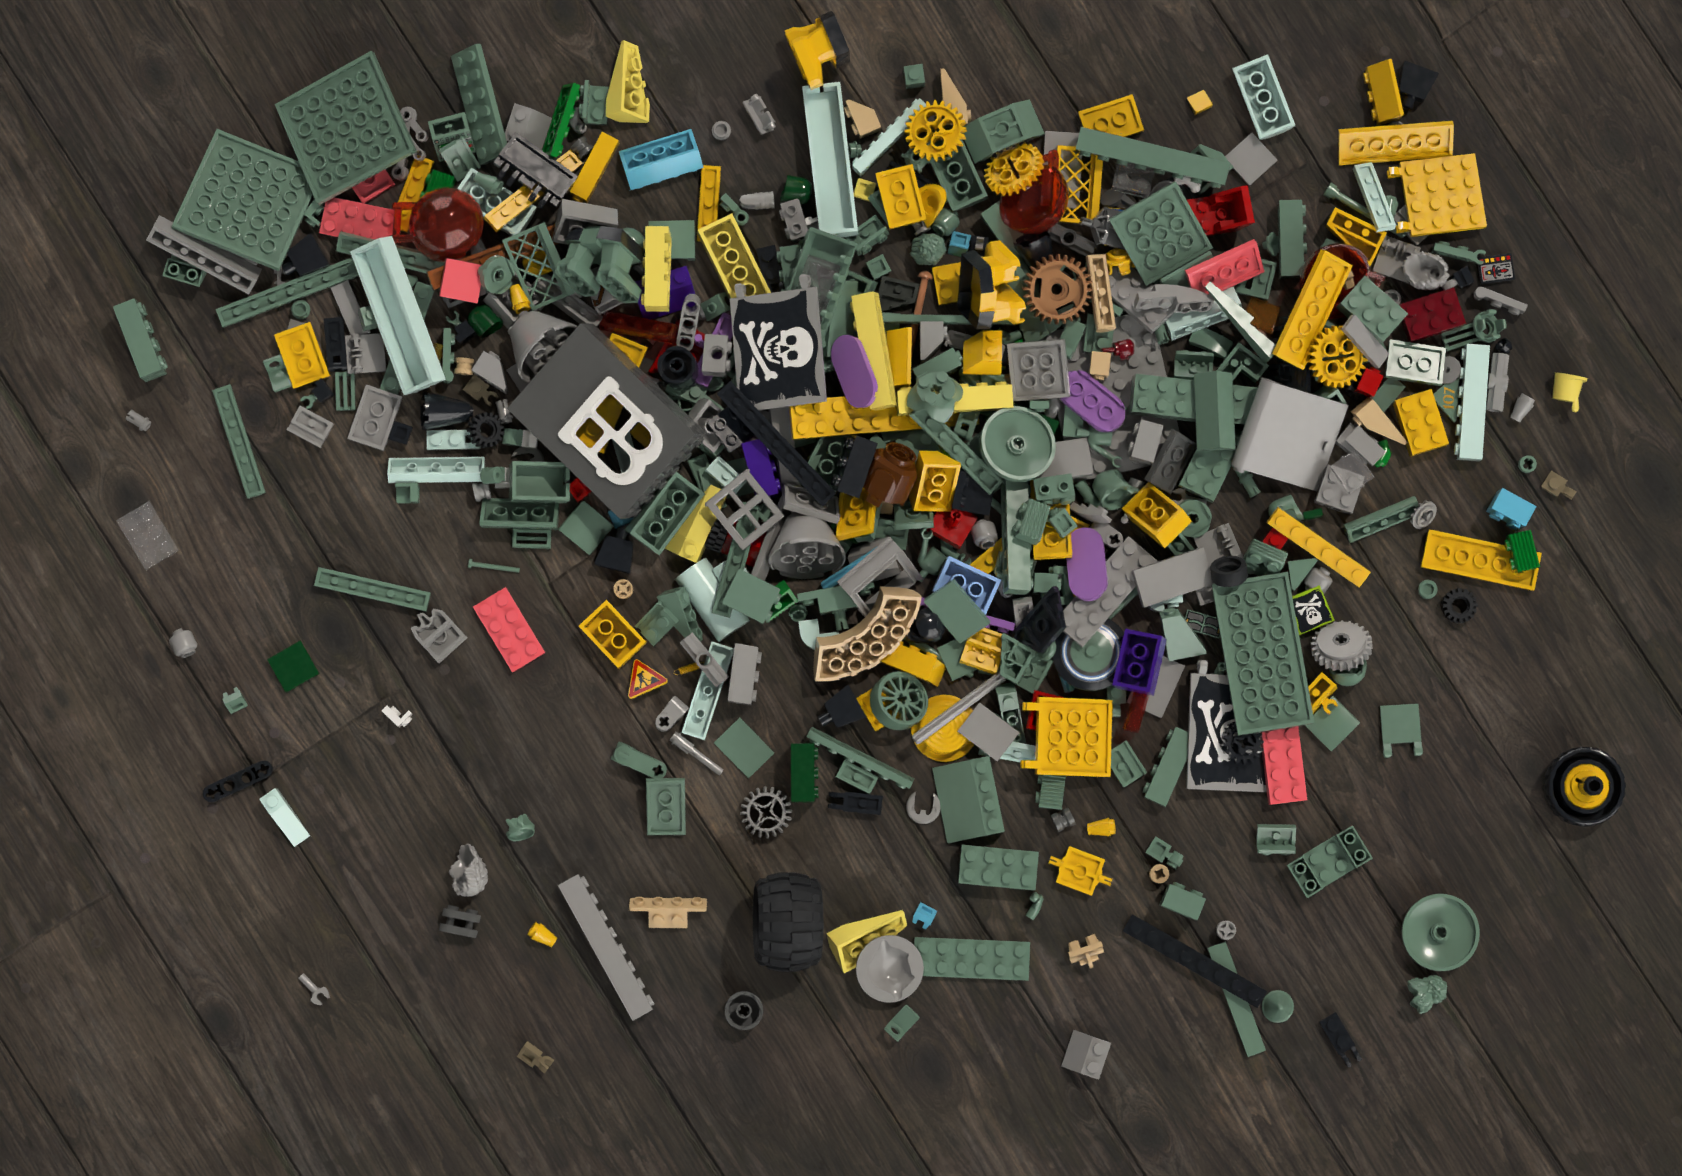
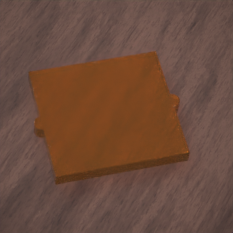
M1251 297L1246 310L1254 317L1250 324L1257 330L1272 334L1280 307L1272 305L1266 300L1262 301Z

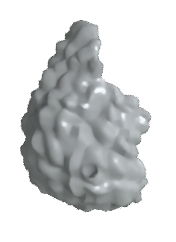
M1422 251L1416 254L1412 253L1406 257L1407 260H1404L1402 272L1406 276V280L1410 282V285L1418 290L1438 289L1446 284L1450 276L1447 273V263L1439 255Z
M470 844L461 845L459 855L457 856L458 861L454 862V865H451L449 874L453 878L452 887L458 896H474L484 890L488 882V871L485 868L486 864L483 863L482 858H479L474 846Z

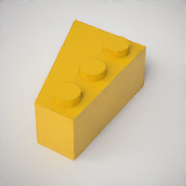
M1336 207L1325 226L1367 268L1371 266L1387 234L1385 231L1376 232L1373 225Z
M902 641L892 654H888L880 661L899 671L909 673L920 680L930 682L936 687L939 686L946 669L945 664L937 660V655L927 652L925 655L920 653L921 649L910 645L909 648L903 646L904 642Z

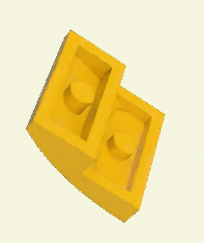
M983 628L966 640L959 663L995 675L1001 661L1002 634Z

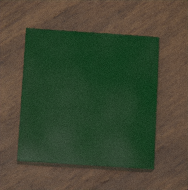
M301 640L267 659L286 693L320 674Z

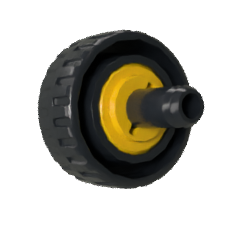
M1593 747L1572 748L1559 754L1558 757L1553 759L1551 765L1548 766L1543 779L1544 798L1548 803L1549 809L1560 820L1575 826L1587 827L1598 825L1610 819L1612 815L1616 814L1618 808L1621 807L1625 797V776L1621 771L1620 765L1605 751Z

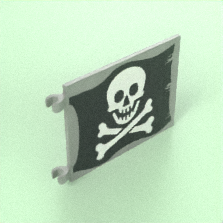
M802 274L799 276L802 289L746 296V286L744 284L738 283L734 286L737 298L730 299L737 388L758 410L827 402L817 287H810L811 277L809 275Z
M1206 660L1197 661L1198 674L1190 673L1186 789L1267 792L1262 751H1257L1259 758L1253 757L1254 762L1249 763L1247 760V763L1242 765L1241 760L1235 764V758L1228 760L1229 753H1223L1226 747L1221 746V744L1225 743L1226 740L1222 739V736L1228 735L1225 730H1232L1231 725L1235 724L1227 675L1206 674L1208 662ZM1243 740L1238 741L1242 744V747L1247 746L1243 743ZM1247 750L1243 756L1249 755L1252 751Z

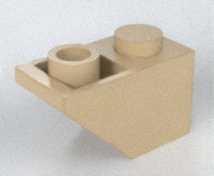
M852 100L845 101L846 107L843 108L847 118L851 117L854 123L851 127L855 135H859L861 139L881 131V125L874 109Z

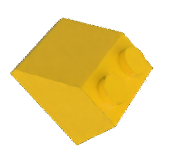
M983 330L963 342V374L1001 375L1002 331Z

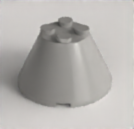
M522 311L513 326L508 329L520 378L529 384L578 326L539 311Z
M793 511L786 518L769 554V565L772 570L776 569L780 571V575L795 579L823 577L825 572L839 570L846 560L843 547L825 520Z

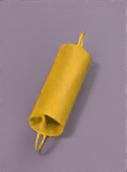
M692 663L678 668L679 674L682 675L698 670L699 666L697 663Z

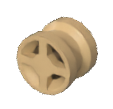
M455 358L457 366L454 369V374L473 375L472 365L474 364V359Z
M618 580L614 585V593L620 599H628L633 594V586L628 580Z
M1162 864L1154 865L1149 871V877L1154 883H1164L1169 878V870Z

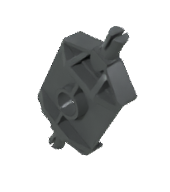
M1103 207L1093 219L1080 218V225L1091 228L1096 245L1104 244L1125 250L1109 221V218L1122 211Z

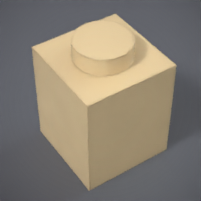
M1092 351L1089 375L1099 381H1104V378H1108L1111 353Z

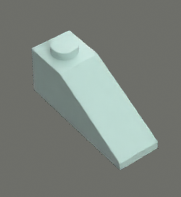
M274 788L259 799L294 847L310 837L308 831L277 788Z

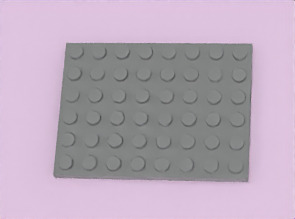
M1129 314L1120 316V318L1115 317L1116 329L1113 333L1112 343L1126 339L1132 340L1135 349L1134 355L1129 356L1128 360H1121L1119 356H1114L1113 352H1111L1109 376L1104 378V381L1097 380L1123 402L1124 407L1128 408V410H1125L1127 418L1124 419L1123 424L1117 430L1112 432L1111 446L1098 445L1114 457H1122V459L1114 460L1115 465H1120L1121 467L1114 468L1109 459L1093 450L1089 445L1094 475L1072 479L1073 483L1083 479L1085 481L1095 479L1099 473L1107 470L1117 469L1122 473L1149 467L1145 464L1130 461V455H1127L1129 444L1134 442L1135 439L1132 436L1136 423L1139 424L1141 419L1164 425L1155 459L1171 430L1174 429L1179 432L1177 420L1129 415L1132 376L1144 374L1167 377L1155 332L1151 334ZM1064 329L1053 331L1042 338L1041 341L1060 339ZM1085 331L1072 360L1067 359L1068 372L1081 370L1089 374L1091 353L1083 352ZM1058 398L1060 411L1057 415L1062 433L1065 404ZM1083 420L1082 429H1089L1090 425ZM1063 437V441L1073 440V439H1080V438Z

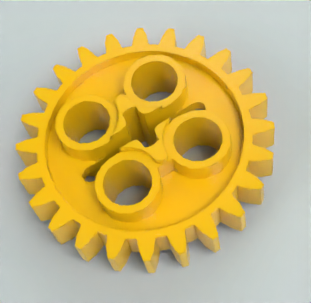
M934 100L933 105L926 101L925 108L920 104V111L913 109L915 116L909 115L908 117L911 122L905 123L910 128L904 130L905 134L909 135L905 138L907 142H910L909 148H914V154L919 153L921 159L926 155L927 161H930L932 157H934L935 162L938 161V157L945 161V155L947 154L952 158L951 152L955 151L958 153L957 146L963 147V143L960 140L966 139V136L962 134L967 132L966 127H962L966 125L965 120H961L963 118L962 113L957 114L958 108L952 109L951 103L945 106L943 100L940 105H938L936 100ZM930 116H937L935 121H928V118ZM947 124H953L950 130H945L944 128ZM921 132H927L924 138H919L918 136ZM938 140H943L944 143L941 146H935Z
M1024 142L1022 146L1018 143L1015 147L1011 146L1007 150L1004 149L1002 153L997 152V157H991L992 163H987L988 168L984 169L986 173L984 175L985 182L991 191H995L997 195L1001 193L1004 196L1008 193L1011 196L1014 191L1016 194H1019L1020 189L1026 191L1027 185L1031 187L1032 181H1038L1036 176L1042 175L1040 170L1044 169L1042 165L1044 160L1036 146L1033 147L1032 144L1027 146L1026 142ZM1009 160L1013 162V165L1020 176L1019 179H1017V177L1015 176V173L1008 162Z
M1340 325L1338 328L1337 326H1331V330L1330 328H1324L1325 333L1318 332L1320 338L1313 337L1315 345H1309L1313 351L1307 352L1308 355L1312 356L1307 362L1313 364L1309 370H1315L1312 376L1319 377L1318 382H1324L1325 386L1331 385L1333 388H1336L1337 385L1340 388H1344V384L1350 386V380L1356 382L1357 378L1355 375L1362 376L1359 370L1360 368L1366 369L1362 363L1368 361L1366 358H1363L1360 350L1341 330L1343 326ZM1347 342V348L1344 350L1343 344ZM1329 344L1330 350L1328 353H1326L1325 349L1326 346ZM1353 353V355L1349 357H1337L1336 359H1326L1324 361L1322 360L1323 357H1335L1339 356V354L1347 355ZM1349 361V368L1346 369L1345 363ZM1331 363L1332 369L1328 372V365Z

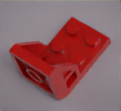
M1248 185L1214 193L1209 197L1187 200L1206 236L1236 232L1255 223Z

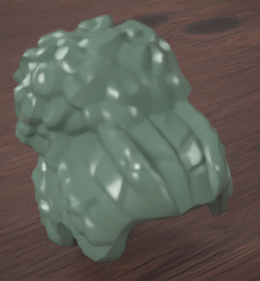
M922 234L912 240L910 255L919 265L935 266L947 251L944 239L935 234Z
M1430 975L1427 978H1415L1407 981L1408 989L1414 995L1410 1005L1416 1008L1420 1014L1428 1012L1433 1004L1440 1003L1446 999L1447 982L1443 981L1440 976Z

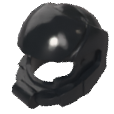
M929 608L921 609L917 614L916 627L919 634L923 637L912 632L910 627V632L908 635H905L907 641L917 644L934 643L942 639L946 627L938 615Z

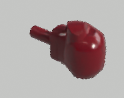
M1130 339L1112 343V347L1102 348V352H1113L1114 356H1119L1121 360H1128L1129 356L1134 355V343Z

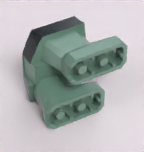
M596 226L570 231L564 240L569 245L566 258L557 263L555 274L578 295L584 297L597 296L600 285H602L619 302L625 304L638 302L642 290L630 277L629 272L633 264L642 262L644 249L620 228ZM592 264L599 265L597 276L591 270Z

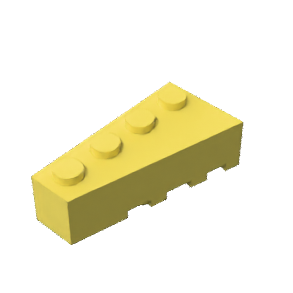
M645 226V239L643 241V249L645 250L643 269H645V275H642V287H645V294L641 295V304L645 306L646 312H669L672 248L669 226Z

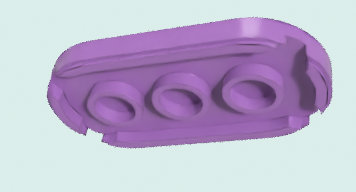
M842 335L833 343L831 360L849 404L856 408H866L876 398L874 396L878 390L877 380L860 339L852 335Z
M1081 370L1068 372L1070 397L1060 398V400L1094 429L1100 432L1117 430L1125 419L1123 402L1087 372Z
M1085 527L1071 533L1072 558H1066L1069 587L1076 597L1083 601H1094L1102 596L1101 594L1106 591L1108 586L1105 548L1101 535L1096 530Z

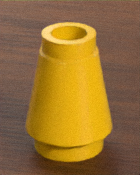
M520 284L512 285L509 288L512 309L516 314H520L525 310L529 311L531 303Z
M1108 817L1087 823L1088 835L1111 837L1112 834H1116L1115 820Z
M535 922L527 934L531 937L530 939L550 947L557 940V937L542 923Z

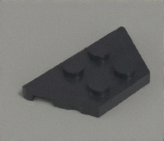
M1057 586L1050 588L1010 634V637L1022 641V644L1032 647L1033 650L1039 653H1044L1066 628L1059 588Z

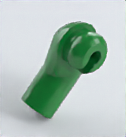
M1382 440L1378 443L1386 453L1374 464L1375 467H1384L1391 457L1387 440Z

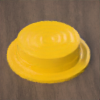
M937 695L929 698L926 714L919 723L911 727V734L916 733L961 699L952 695ZM967 708L920 744L915 743L918 750L926 757L940 762L954 761L966 755L974 744L971 741L969 742L958 730L973 712L972 708Z

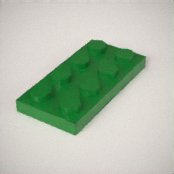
M569 83L562 85L542 151L552 158H557L562 153V141L569 132L568 123L575 113L573 108L575 101L577 102L580 97L579 84Z

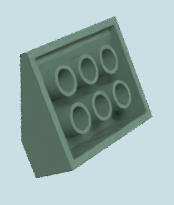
M989 756L932 768L947 844L1005 832Z

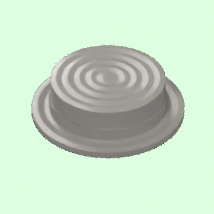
M885 935L870 941L860 952L856 963V975L860 986L870 997L881 1002H897L909 997L918 988L924 971L923 960L918 949L907 939L895 935Z

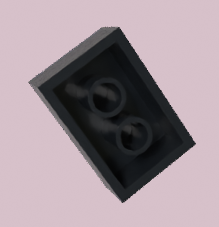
M850 435L849 438L845 439L843 444L844 454L839 457L837 462L838 472L833 475L830 485H833V490L860 498L878 443L855 435Z

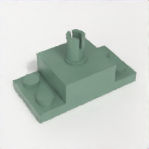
M873 580L859 592L860 596L871 594V591L874 590ZM841 586L797 594L798 603H803L804 606L814 605V601H818L820 616L834 614L836 631L842 630L841 622L844 630L849 629L845 612L858 609L857 605Z

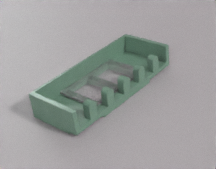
M810 227L805 234V243L803 249L799 252V260L797 266L793 269V278L786 291L802 289L799 281L800 275L806 274L811 277L810 287H817L823 344L858 243Z

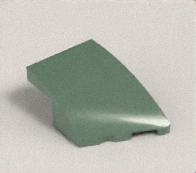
M1003 633L1000 675L1033 694L1034 690L1038 691L1053 661L1050 659L1042 660L1038 652Z

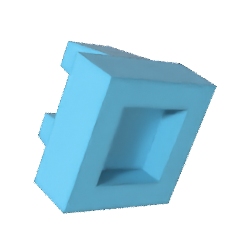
M920 902L912 922L916 924L920 920L924 922L922 928L927 929L931 925L937 910Z

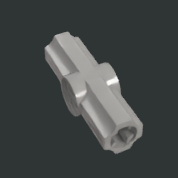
M1493 353L1491 369L1488 374L1486 410L1490 412H1503L1504 396L1509 380L1507 375L1509 355Z
M693 632L680 642L715 687L719 686L729 677ZM703 654L708 655L710 658V662L707 665L699 663V657Z

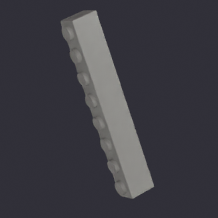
M577 874L559 884L558 887L633 1021L653 1010L652 1005H654V1002L649 994L645 995L643 991L645 985L641 978H636L633 972L636 969L631 960L627 962L624 957L626 951L622 944H617L615 940L617 934L613 927L608 928L605 922L608 918L603 909L599 911L596 904L599 902L594 893L590 894L586 888L589 886L584 876L580 877Z

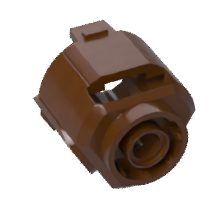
M895 442L888 443L885 448L876 449L863 486L868 492L867 502L877 508L880 507L883 501L901 506L904 505L917 479L915 463L917 457L913 450Z

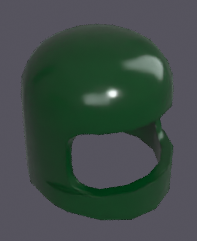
M787 175L780 202L784 203L799 199L801 205L807 204L812 195L811 182L803 177Z
M485 304L478 305L472 309L467 319L469 325L481 339L497 332L504 324L503 320L492 311V308Z

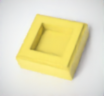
M858 178L853 193L854 197L870 202L868 197L874 193L876 183Z

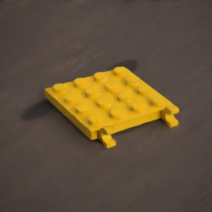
M1475 153L1404 161L1399 163V167L1388 168L1387 179L1401 177L1408 222H1397L1395 227L1396 234L1410 232L1411 237L1484 229L1487 227Z
M1037 697V703L1023 702L1022 710L1037 711L1035 761L1020 760V768L1035 769L1036 775L1110 777L1113 700Z

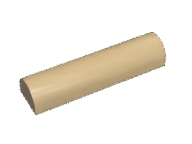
M1106 254L1087 255L1086 264L1088 274H1090L1088 277L1089 281H1092V284L1089 286L1093 289L1090 293L1096 332L1113 331L1116 329Z

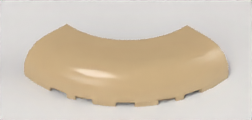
M880 586L873 608L860 623L837 635L816 637L813 666L815 681H834L850 675L855 676L858 672L873 668L888 654H892L898 648L905 635H908L910 632V627L914 619H916L920 608L921 595L907 588Z

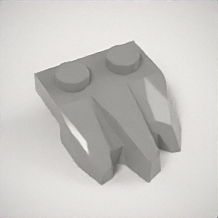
M434 608L430 618L424 613L417 614L421 626L411 627L415 638L438 663L442 662L467 639L465 634L442 610Z

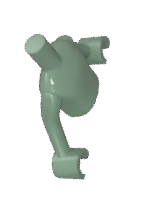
M1091 425L1089 429L1077 428L1076 436L1087 437L1088 443L1093 450L1109 459L1114 468L1121 467L1120 465H1115L1114 460L1122 459V457H1114L1108 451L1098 446H1111L1112 432H1100Z
M927 528L920 529L923 542L917 560L922 568L920 575L923 579L928 574L938 576L947 558L933 546L927 553L928 541L933 535L932 530L928 534H924ZM964 553L959 556V561L961 562L965 558ZM968 558V560L963 563L970 565L971 558Z

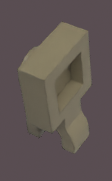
M1552 470L1541 486L1542 489L1555 497H1558L1561 493L1572 500L1576 494L1575 490L1565 486L1568 480Z
M528 1041L517 1055L519 1059L532 1068L536 1065L544 1074L554 1062V1059L549 1056L542 1057L543 1052Z

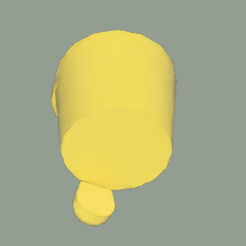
M1555 372L1552 399L1572 402V411L1578 412V398L1583 382H1587L1588 378Z

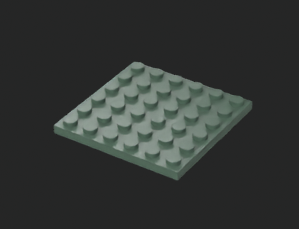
M373 51L362 55L275 104L315 201L319 205L417 152Z
M216 129L175 217L172 229L279 271L302 222L305 211L312 200L313 194L299 161Z

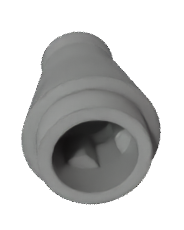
M1521 393L1520 397H1517L1511 418L1521 422L1534 407L1533 403L1535 400Z

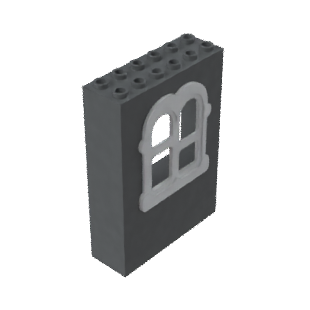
M581 323L507 408L620 519L636 518L642 512V506L652 501L656 490H660L666 485V479L679 470L680 467L678 465L682 461L685 462L692 455L691 451L693 448L700 446L704 441L703 437L707 434L594 324ZM609 394L613 395L631 413V418L619 431L614 430L596 411L597 407ZM588 418L593 419L604 430V434L592 448L587 447L576 436L577 430ZM637 422L643 424L651 435L649 446L643 450H636L625 440L626 434ZM610 439H613L630 457V467L624 473H615L598 457V452Z

